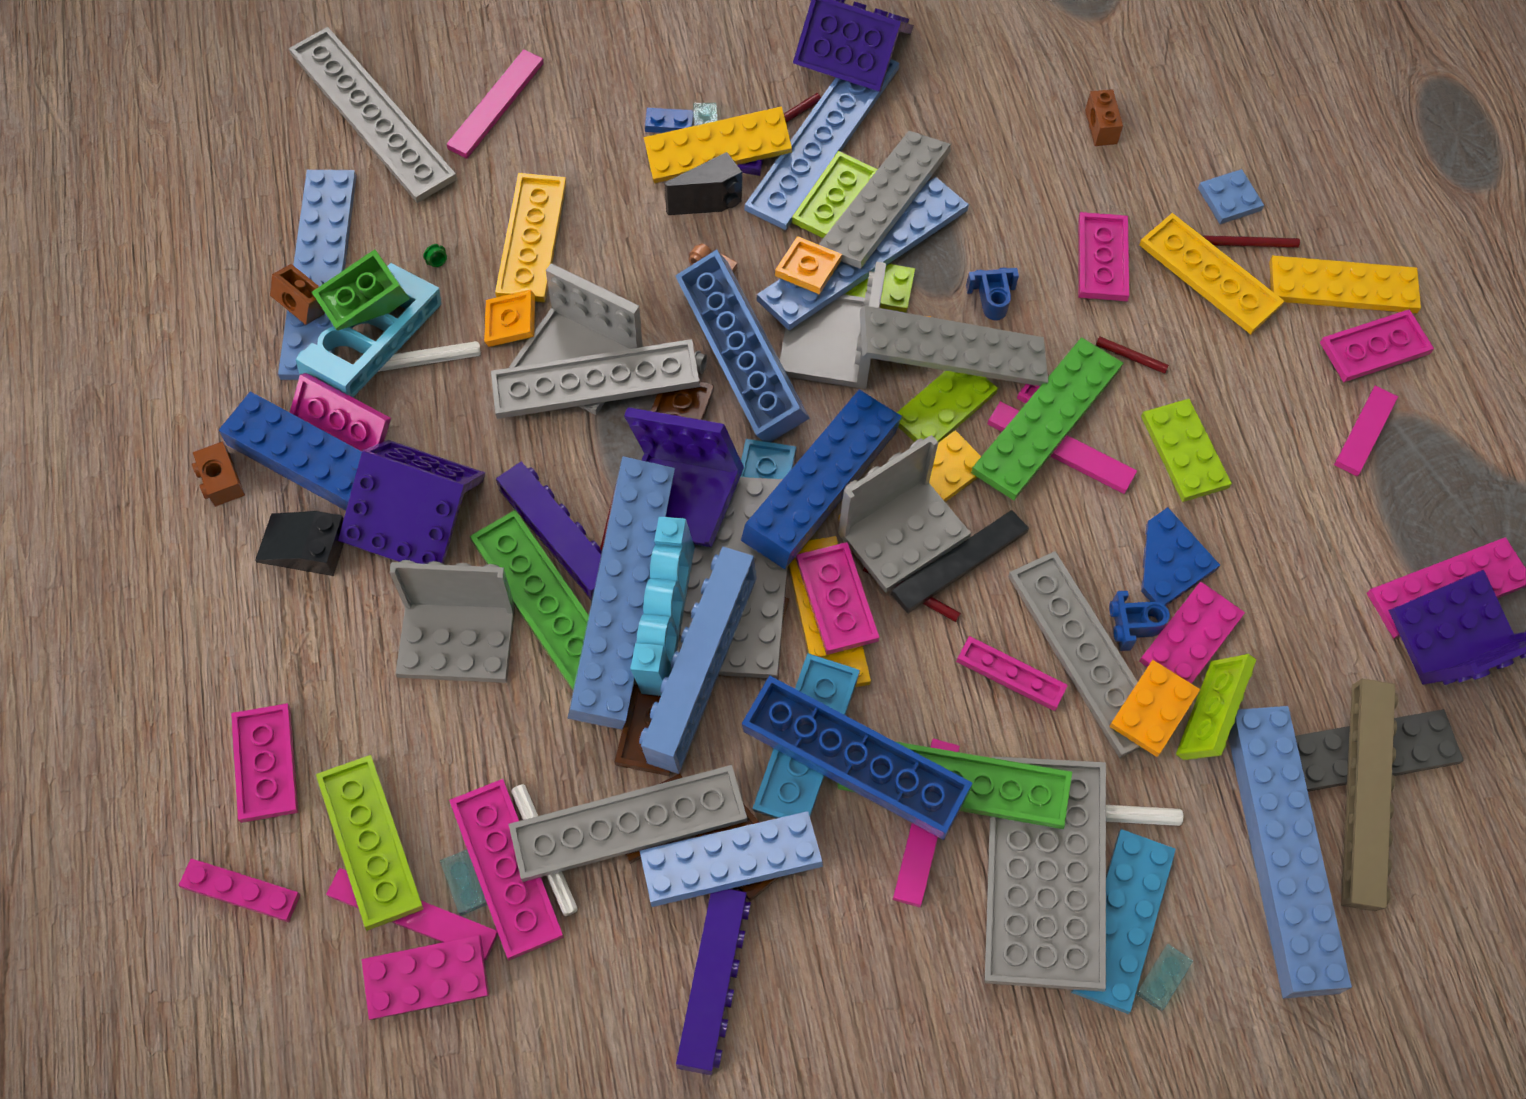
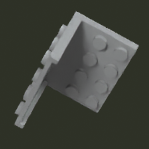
M876 262L875 272H869L865 298L842 295L790 331L787 328L785 329L780 362L788 377L866 389L871 358L863 357L860 309L864 305L880 308L886 263Z
M551 263L545 271L552 308L534 331V337L529 338L509 368L643 347L639 305ZM605 402L579 407L597 415Z
M932 435L924 440L922 438L918 439L910 446V449L904 453L898 452L894 454L888 463L881 467L876 466L872 468L866 477L859 481L854 480L850 482L844 489L838 534L845 543L848 542L849 548L885 593L970 538L971 532L929 483L938 447V441Z
M402 560L400 563L391 562L389 573L405 607L396 667L397 678L507 683L515 605L504 568L494 564H487L481 567L472 566L467 563L444 565L435 561L428 564H418L410 560Z

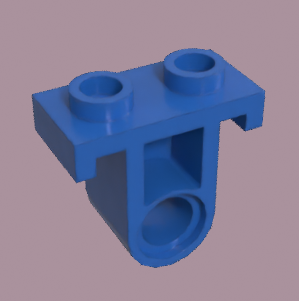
M1004 267L997 270L969 272L966 282L967 294H972L973 289H979L982 309L987 318L1001 320L1006 316L1011 300L1010 290L1016 289L1019 278L1018 269Z
M1117 591L1113 600L1109 603L1110 616L1115 618L1116 626H1114L1113 635L1115 642H1119L1120 651H1131L1137 641L1136 638L1159 635L1169 620L1170 613L1168 608L1160 602L1125 603L1129 596L1128 591ZM1148 616L1155 617L1158 622L1151 621Z

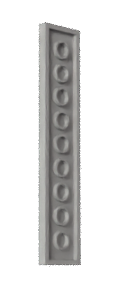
M329 27L289 48L291 56L417 203L457 180L456 173Z

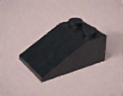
M725 152L665 182L666 213L668 215L722 212L737 206L742 202V171L731 156Z
M320 511L271 513L255 561L256 563L334 576L344 545L343 542L338 541L344 518L342 515Z

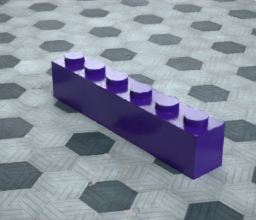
M522 461L496 478L499 491L592 601L602 553L600 547L594 540L590 542L586 538V532L579 522L574 523L569 518L570 513L562 503L558 505L554 500L555 496L547 485L542 486L535 470L532 467L527 468Z
M727 889L710 894L676 1061L677 1069L712 1076L713 1068L720 1067L723 1050L717 1049L719 1037L725 1038L728 1019H723L725 1007L731 1008L734 989H729L731 977L737 978L740 960L735 959L737 948H743L745 931L740 929L742 919L748 920L751 902H746L747 892Z

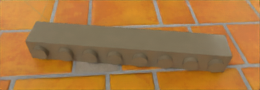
M1363 678L1352 684L1341 906L1378 911L1387 908L1391 896L1387 884L1392 868V863L1389 859V847L1393 841V834L1390 831V819L1394 813V805L1391 803V791L1395 786L1392 764L1396 758L1393 737L1397 731L1394 710L1398 704V694L1395 693L1396 684Z

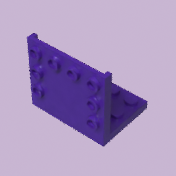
M811 0L793 64L881 92L899 31L911 34L914 25L908 24V18L892 13L888 14V12L875 8L874 12L866 10L867 5L855 1L852 6L846 4L845 0Z
M628 407L624 417L644 452L642 461L675 468L665 517L686 519L693 543L712 548L744 469L725 425Z
M391 440L364 449L359 460L338 541L399 562L410 560L418 564H428L435 561L444 564L463 495L483 482L485 472Z
M1484 570L1475 572L1388 610L1422 685L1441 681L1444 685L1455 681L1463 682L1471 678L1476 680L1491 674L1490 668L1496 666L1497 669L1512 665L1514 663L1513 658L1520 656L1521 659L1526 658V631L1513 633Z

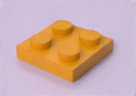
M797 236L775 269V276L820 295L841 262L842 254Z
M532 290L486 300L484 342L488 347L534 337L535 294Z

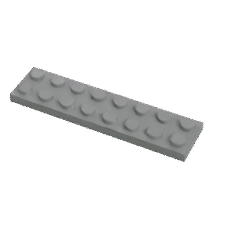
M908 131L819 245L842 254L841 262L861 269L950 153L951 144Z
M865 305L860 309L863 357L1036 386L1048 383L1044 337Z
M692 339L491 371L497 419L700 387Z
M1056 551L1009 572L1008 577L1118 757L1121 758L1141 748L1109 727L1138 682Z
M729 765L509 824L520 877L522 882L743 823L747 821V815L733 767Z

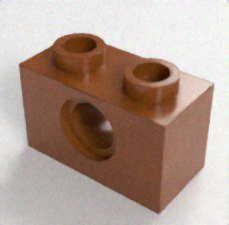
M1114 90L1090 91L1085 111L1094 146L1118 144L1123 123Z
M290 264L272 274L270 296L305 325L325 314L312 294V291L319 286L295 266Z
M223 441L192 452L196 461L192 463V467L197 478L201 477L203 480V484L199 486L205 499L210 498L216 507L245 496L231 455Z

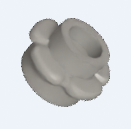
M698 350L694 353L697 371L699 374H703L707 365V355L702 354Z

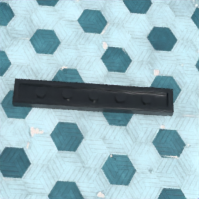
M1010 510L892 589L891 595L909 613L1026 534L1029 527L1013 510Z

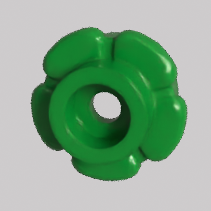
M432 244L425 250L423 259L426 260L425 263L429 266L440 267L447 260L446 250L442 245Z

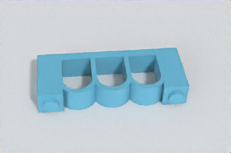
M390 263L388 265L389 269L410 298L400 305L406 310L398 319L390 314H385L359 323L371 324L385 331L376 341L353 330L352 328L356 325L339 331L335 327L326 329L318 337L317 345L311 343L295 359L299 375L308 373L341 392L354 397L442 304L439 287ZM347 346L363 355L354 364H351L329 351L335 347Z
M658 518L654 540L656 545L653 548L650 563V579L647 582L644 594V614L639 622L637 643H635L631 663V672L642 694L661 696L662 682L665 677L670 676L673 669L671 668V661L678 647L695 549L687 521L683 518Z

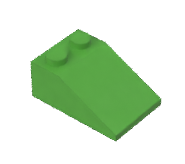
M375 249L312 291V294L337 331L388 314L410 299Z

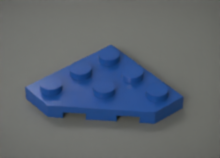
M1168 507L1148 520L1145 531L1146 545L1144 548V572L1141 592L1150 602H1160L1167 606L1218 570L1220 564Z

